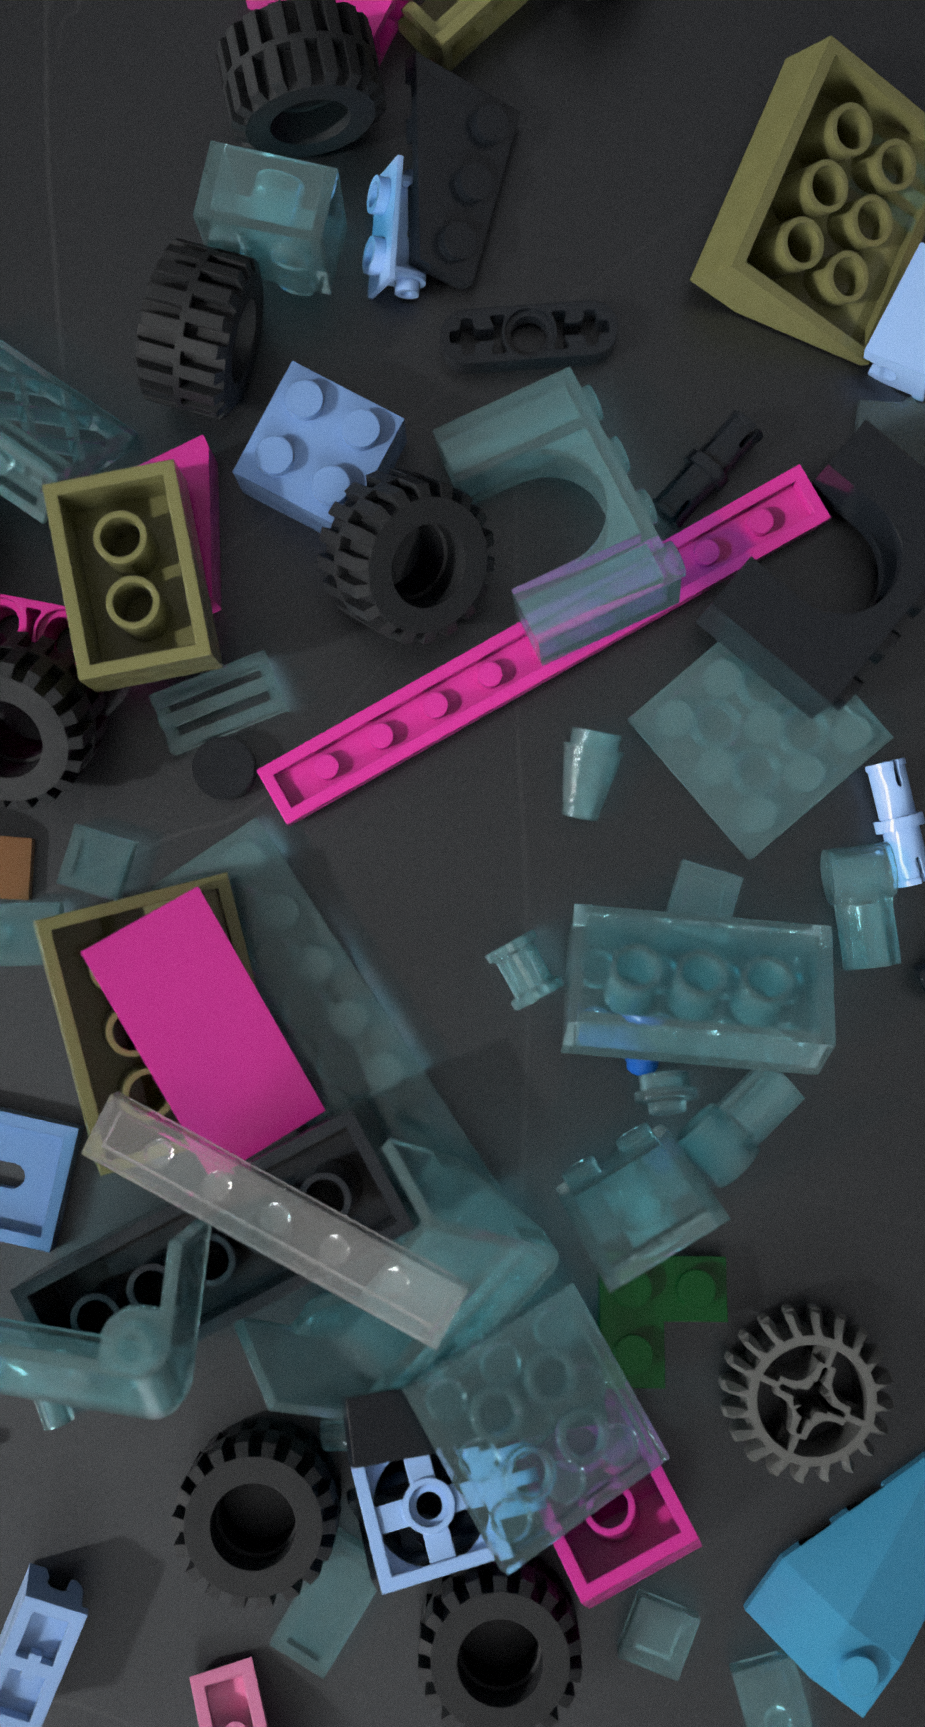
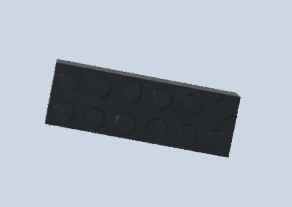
M363 1097L243 1161L213 1180L211 1178L38 1270L11 1289L10 1293L70 1408L408 1233L416 1228L426 1210L366 1097Z

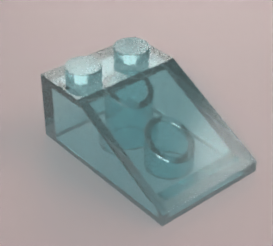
M647 1122L634 1127L615 1141L619 1148L617 1151L597 1162L594 1155L576 1162L561 1174L565 1182L555 1188L558 1198L610 1292L730 1220L720 1202L675 1138L662 1124L651 1129Z

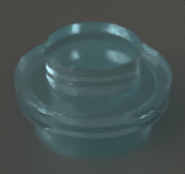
M661 1071L643 1074L639 1076L640 1090L634 1092L635 1104L648 1105L649 1115L653 1116L684 1113L687 1111L686 1101L698 1098L697 1087L690 1086L689 1072Z

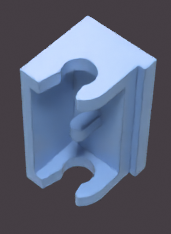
M920 242L864 350L863 357L873 363L868 371V375L890 387L912 395L913 399L923 402L925 399V243Z
M32 1563L29 1564L0 1634V1727H42L88 1616V1608L82 1607L83 1588L76 1580L69 1582L66 1591L57 1590L48 1584L50 1577L47 1568Z

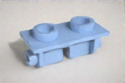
M397 155L381 175L373 177L368 191L367 211L369 214L374 215L373 230L364 249L362 269L364 274L369 275L368 298L374 299L386 286L395 287V295L399 298L415 299L419 297V289L426 285V273L409 265V237H407L408 187L413 184V169H408L402 174L404 159L402 155Z

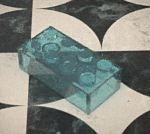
M574 904L567 938L561 1053L818 1075L836 1046L832 926Z

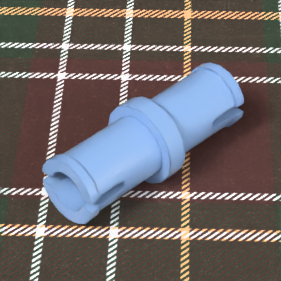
M905 757L865 766L879 818L878 821L873 822L876 835H883L894 880L892 881L894 888H903L922 884V881L925 882V846L920 825L925 824L923 811H916L905 766Z

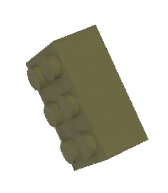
M174 459L42 485L79 681L95 692L100 693L223 668L188 483Z

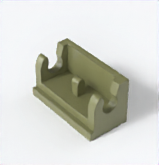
M426 0L420 6L413 1H409L401 9L404 16L398 21V31L422 56L451 71L528 0Z

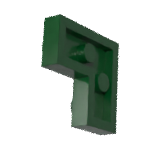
M597 1256L598 1360L601 1388L665 1389L664 1322H728L726 1257Z

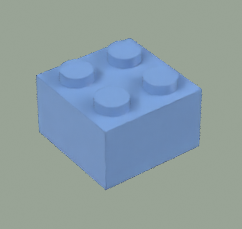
M292 361L232 472L244 494L321 533L322 527L330 529L334 521V517L328 514L334 502L344 504L348 500L344 491L353 482L367 486V474L375 471L389 474L390 468H394L407 443L405 419Z

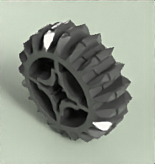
M815 1303L807 1304L803 1311L802 1319L799 1320L795 1309L790 1304H783L780 1311L782 1323L775 1325L766 1313H759L757 1317L758 1323L764 1330L760 1335L755 1338L749 1330L745 1328L739 1330L738 1337L747 1348L745 1353L736 1350L726 1351L725 1360L738 1372L725 1373L719 1376L718 1383L721 1389L732 1394L720 1402V1409L725 1417L734 1419L728 1430L734 1441H747L744 1452L752 1462H757L766 1457V1468L770 1474L777 1477L789 1465L790 1474L793 1479L802 1484L808 1476L810 1467H814L820 1480L829 1483L832 1475L831 1464L839 1462L847 1473H854L855 1464L849 1455L859 1449L863 1455L874 1457L875 1448L868 1441L867 1436L870 1432L877 1435L888 1434V1425L876 1413L895 1409L893 1398L888 1393L881 1391V1389L893 1382V1377L886 1367L877 1366L883 1359L884 1353L876 1343L865 1344L868 1332L859 1323L846 1328V1316L836 1309L828 1313L823 1320L821 1309ZM812 1345V1347L805 1346L799 1358L792 1363L781 1364L774 1362L778 1356L792 1348ZM837 1351L846 1357L851 1370L852 1394L850 1401L843 1398L832 1387L833 1378L836 1373L832 1363ZM760 1383L769 1386L771 1391L780 1397L779 1407L776 1412L780 1421L775 1431L766 1426L759 1416L757 1396ZM813 1384L823 1397L816 1394L813 1396L803 1394L798 1400L789 1387L795 1390L798 1387L809 1390ZM820 1422H836L826 1431L808 1436L813 1427Z

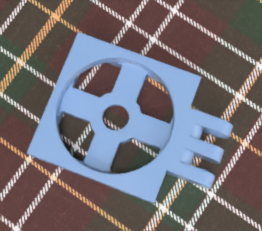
M527 1439L483 1452L482 1445L455 1450L473 1465L476 1477L450 1485L436 1479L430 1455L404 1459L410 1487L407 1489L403 1499L375 1507L374 1503L375 1490L383 1471L390 1462L355 1469L351 1467L382 1595L511 1555L502 1520L546 1507L542 1493H531L517 1500L513 1487L538 1480L535 1466L509 1473L506 1460L520 1459L531 1453ZM424 1492H434L441 1498L442 1510L434 1519H425L417 1511V1500ZM483 1504L486 1519L479 1538L467 1553L456 1556L448 1526L453 1519L454 1513ZM409 1526L415 1531L422 1533L430 1565L419 1566L403 1560L386 1545L383 1534Z

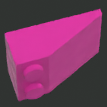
M601 1388L606 1422L504 1441L506 1445L527 1439L531 1453L513 1461L518 1471L535 1466L538 1480L525 1483L529 1494H543L546 1507L537 1509L581 1603L589 1609L702 1547L693 1525L621 1388Z

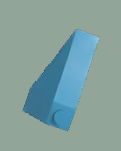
M925 1451L881 1482L880 1489L850 1511L845 1507L829 1519L832 1524L804 1544L800 1545L797 1541L780 1553L743 1604L745 1611L812 1680L862 1718H864L902 1665L925 1621Z

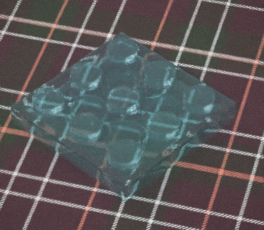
M719 641L627 720L748 860L753 859L894 738L856 694L841 710L836 711L830 705L817 716L810 719Z
M573 1282L560 1284L402 1388L499 1569L507 1575H510L670 1459Z

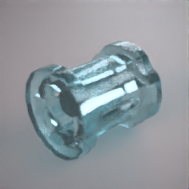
M534 929L485 955L489 964L497 965L513 993L514 998L511 1004L515 1011L534 1003L564 985L560 976H552L534 942L538 937Z

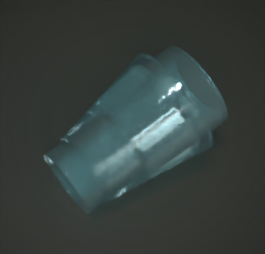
M572 727L570 741H563V815L598 821L600 809L603 808L625 754L619 751L622 736Z

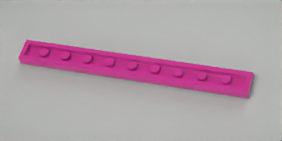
M799 464L256 771L285 823L291 826L731 578L751 556L759 562L825 525L831 516Z

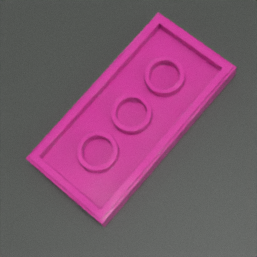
M198 886L80 951L213 1180L326 1111Z

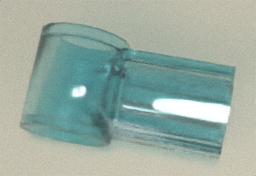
M884 841L824 849L821 853V878L826 898L830 905H834L843 970L871 969L901 964L892 897L896 896L898 890V870L895 855L890 844Z
M762 1059L717 1104L715 1102L710 1103L690 1119L678 1133L674 1142L719 1188H723L737 1179L752 1164L760 1151L758 1145L805 1098L782 1072L776 1069L768 1060Z

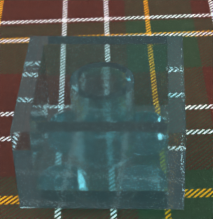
M211 140L193 213L204 245L255 258L256 262L259 263L262 280L278 283L280 288L291 294L311 296L315 291L331 295L347 229L338 168Z

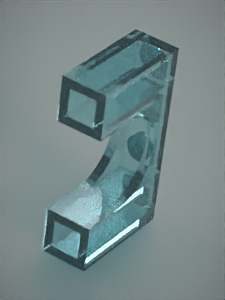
M570 366L433 429L439 459L453 487L470 495L473 498L472 505L527 480L553 477L565 479L582 486L595 497L603 509L606 517L604 528L589 550L577 559L511 589L516 615L542 666L678 604L680 600L681 578L686 576L685 565L677 547L672 541L663 544L654 527V524L658 523V516L649 494L644 488L635 491L626 472L631 470L621 441L617 436L608 439L599 422L604 419L596 393L589 384L584 387L580 386Z

